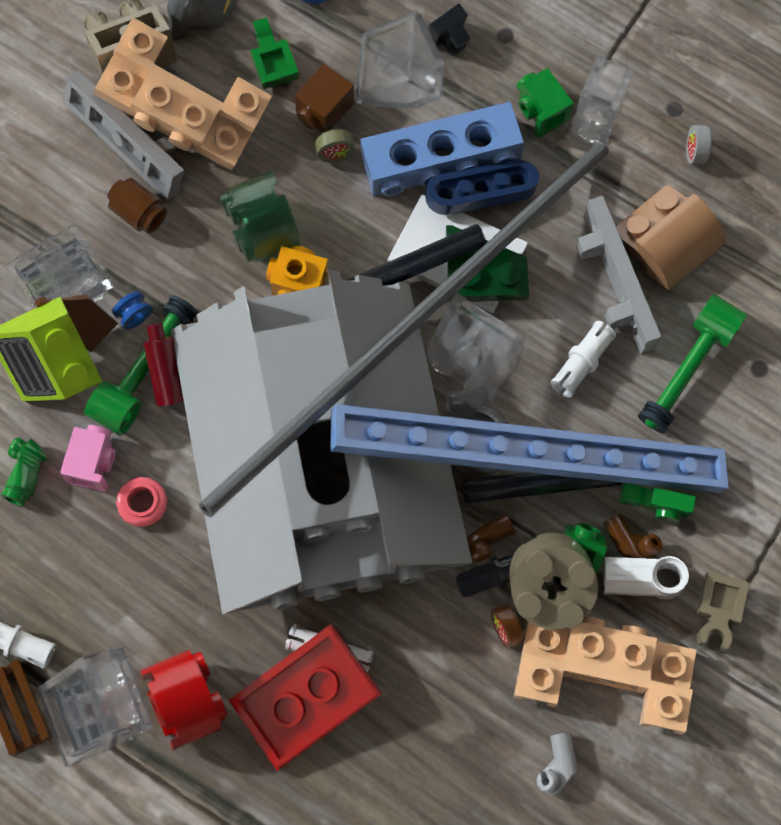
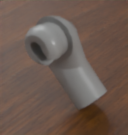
M570 732L550 736L554 758L543 771H540L536 778L538 788L548 795H556L562 792L577 774L578 767Z

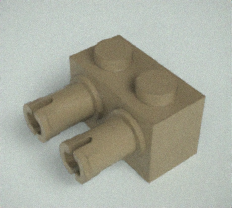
M125 0L118 8L121 15L119 19L108 22L105 13L102 11L94 12L97 21L94 20L91 13L84 18L83 25L87 30L84 33L94 66L100 77L111 60L114 50L132 17L168 37L166 45L155 65L164 68L178 62L170 28L156 5L143 9L140 0H130L133 6L130 7Z

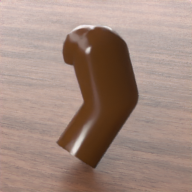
M506 514L483 524L467 536L472 561H484L491 554L489 545L515 533L514 527Z

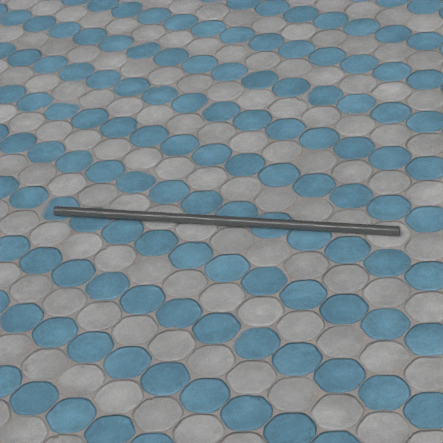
M598 142L201 501L199 503L201 511L206 516L213 517L609 153L607 145L603 142Z

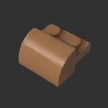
M668 184L616 226L625 250L640 261L641 270L668 291L726 243L722 226L706 203L694 193L687 198Z

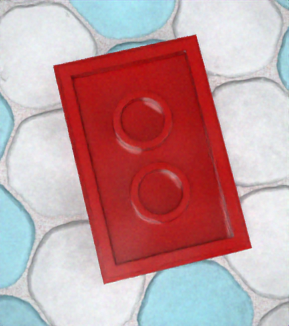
M330 624L228 701L275 769L279 771L383 693L336 627Z

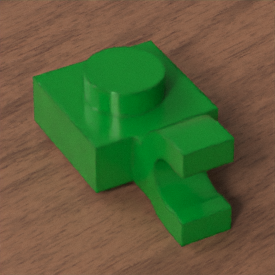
M267 17L252 21L258 48L252 49L250 52L263 90L299 79V72L287 39L275 42Z

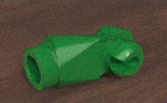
M17 437L14 438L8 449L9 457L17 459V463L5 484L1 497L16 506L23 507L26 500L35 493L39 469L42 462L47 461V455L39 443L30 438L26 442L24 439Z

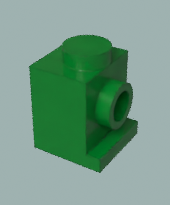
M548 68L537 74L531 72L518 81L516 85L520 91L518 104L523 115L528 120L533 119L536 123L534 134L537 139L570 120L574 103Z

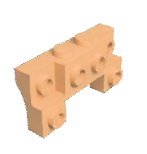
M132 17L114 50L111 60L99 79L93 95L133 116V121L141 128L150 132H154L156 129L169 136V142L184 151L192 149L232 171L272 95L237 77L224 103L155 65L166 45L168 37Z
M588 616L575 628L556 630L544 629L527 621L514 699L522 700V698L545 702L547 706L556 707L563 677L641 694L645 692L639 726H656L673 730V733L680 735L686 733L693 689L690 688L697 649L659 642L657 638L647 636V630L641 627L623 625L621 630L605 627L606 622L604 620Z

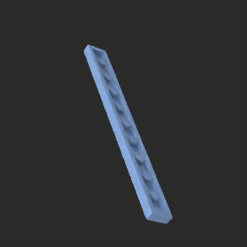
M336 404L331 409V452L721 493L728 489L725 449Z

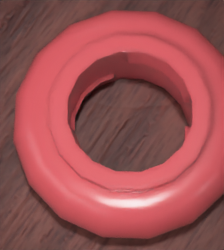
M137 477L129 480L121 487L117 494L116 506L119 515L125 522L136 527H146L155 524L162 518L167 508L168 499L165 489L159 482L148 477ZM142 491L151 493L154 501L150 509L142 513L131 509L130 503L134 495Z

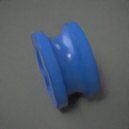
M139 291L126 295L113 307V315L115 318H122L121 326L126 330L133 329L143 323L153 311L150 303H143L144 295Z

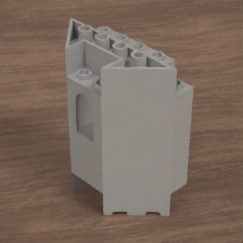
M328 270L329 285L253 300L247 299L245 286L234 292L235 300L231 303L222 305V303L217 302L197 314L198 322L186 325L180 324L171 330L202 501L415 308L410 284L398 282L393 285L383 286L381 279L362 275L355 276V280H342L339 271ZM420 328L416 329L336 404L439 416ZM334 406L315 423L331 420V409ZM295 440L213 517L205 515L222 615L272 605L274 610L287 609L298 605V599L315 596L316 601H325L341 596L340 590L357 587L358 592H370L382 588V582L399 579L400 584H408L425 579L424 573L472 564L450 464L344 453L350 479L349 491L340 502L324 505L313 500L307 491L298 443Z

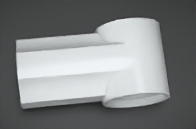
M666 556L660 559L605 557L604 595L654 596L659 599L669 600L677 597L688 583V568L677 557ZM661 569L672 570L678 576V585L673 588L662 586L657 580V572Z

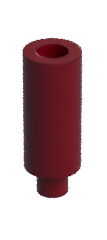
M163 323L148 325L146 327L149 340L144 341L143 345L156 406H168L183 402L172 336H165Z

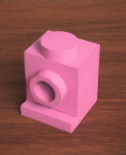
M88 425L87 430L74 427L60 471L61 476L68 484L107 493L109 485L103 475L104 472L109 473L115 459V449L112 448V443L110 442L112 434L110 430L96 425Z

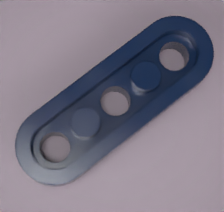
M515 159L439 174L429 181L425 200L432 211L441 215H452L525 200L535 193L539 181V173L531 163Z

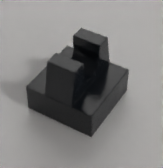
M460 3L431 22L424 36V39L432 49L442 43L453 57L466 48L465 43L470 40V36L463 27L468 14Z

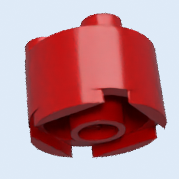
M186 650L140 670L143 682L149 679L152 680L147 683L150 689L147 694L165 737L171 734L175 736V739L170 740L169 744L172 751L222 730L221 722L225 721L227 712L218 691L212 694L209 692L206 682L210 672L201 651L192 655L190 650Z

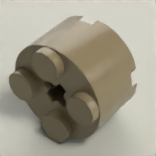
M543 533L526 544H522L511 559L509 580L514 604L522 617L538 627L553 630L575 628L582 623L596 602L598 581L589 555L577 540L561 533ZM554 576L560 577V582L556 581L553 585L546 584V582H551Z

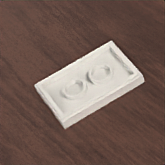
M421 195L387 262L446 237V225H453L463 230L478 224L488 241L500 230L464 213L452 215L438 214L428 207L425 195ZM516 238L506 248L523 255L528 242ZM447 263L414 277L438 288L448 278ZM500 301L470 303L494 313Z

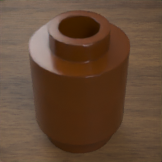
M128 178L125 181L118 180L108 192L109 210L139 232L153 233L162 224L167 215V209L162 206V200L133 178Z

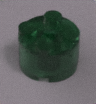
M271 171L225 189V193L218 195L226 217H230L233 225L238 228L232 231V235L239 252H243L247 262L254 261L256 263L277 255L280 252L281 246L292 249L293 246L300 245V242L295 238L299 234L290 206L284 194H275L273 186L279 184Z

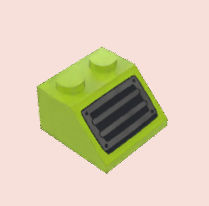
M61 297L55 298L39 308H34L0 325V362L22 402L63 400L102 382L100 374Z

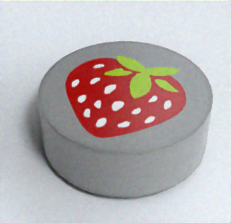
M692 125L686 142L687 161L689 164L704 165L711 155L712 132L706 125Z

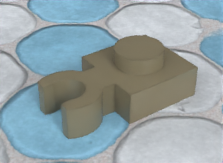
M708 572L705 575L697 615L708 617V623L698 632V645L704 646L708 639V633L716 632L721 637L719 650L724 652L730 647L732 633L728 623L734 625L741 623L750 582Z

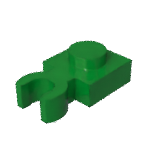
M624 483V486L621 487L619 503L646 507V510L655 511V517L658 519L680 522L681 517L687 518L693 513L696 496Z

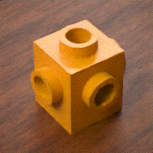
M281 246L278 259L274 257L270 259L265 279L270 281L272 295L324 286L329 270L328 259L316 256L314 251L306 247L293 246L291 249Z

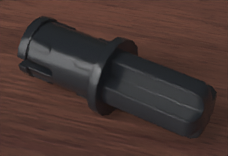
M514 553L500 559L493 556L490 558L489 563L457 574L456 583L460 594L467 598L500 586L501 589L506 588V583L510 582L509 567Z

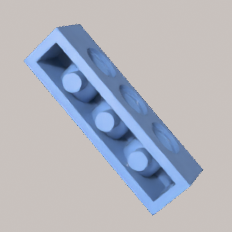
M511 102L360 139L361 158L373 197L382 194L384 196H394L403 192L405 188L417 185L427 187L429 181L439 174L515 159L521 160L524 145ZM474 140H483L487 142L488 145L485 147H477L473 145L471 142ZM438 149H446L450 151L451 154L442 157L436 155L434 151ZM402 158H408L414 163L409 166H402L397 161Z

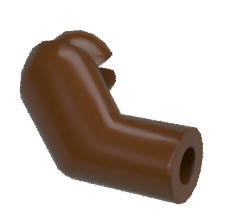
M617 514L603 522L617 551L624 557L655 559L662 551L663 544L657 535L651 533L643 536L631 533L622 514Z

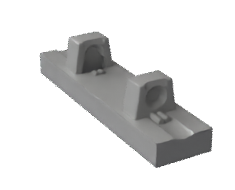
M78 70L67 76L64 103L166 201L177 196L184 169L174 161L175 148L177 147L169 142V137L165 136L154 142L122 110L93 95L96 86L83 73Z
M603 196L590 199L587 202V209L584 213L590 234L578 238L576 248L581 260L600 255L619 304L607 308V312L604 315L607 325L612 329L628 325L640 355L654 351L661 339V334Z

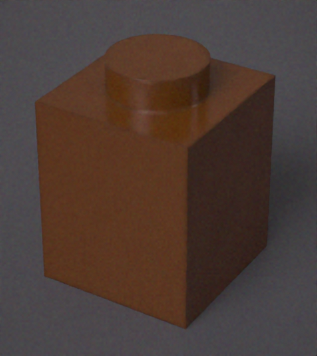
M325 63L295 95L298 119L307 128L312 130L316 128L322 133L330 131L355 103L354 85Z

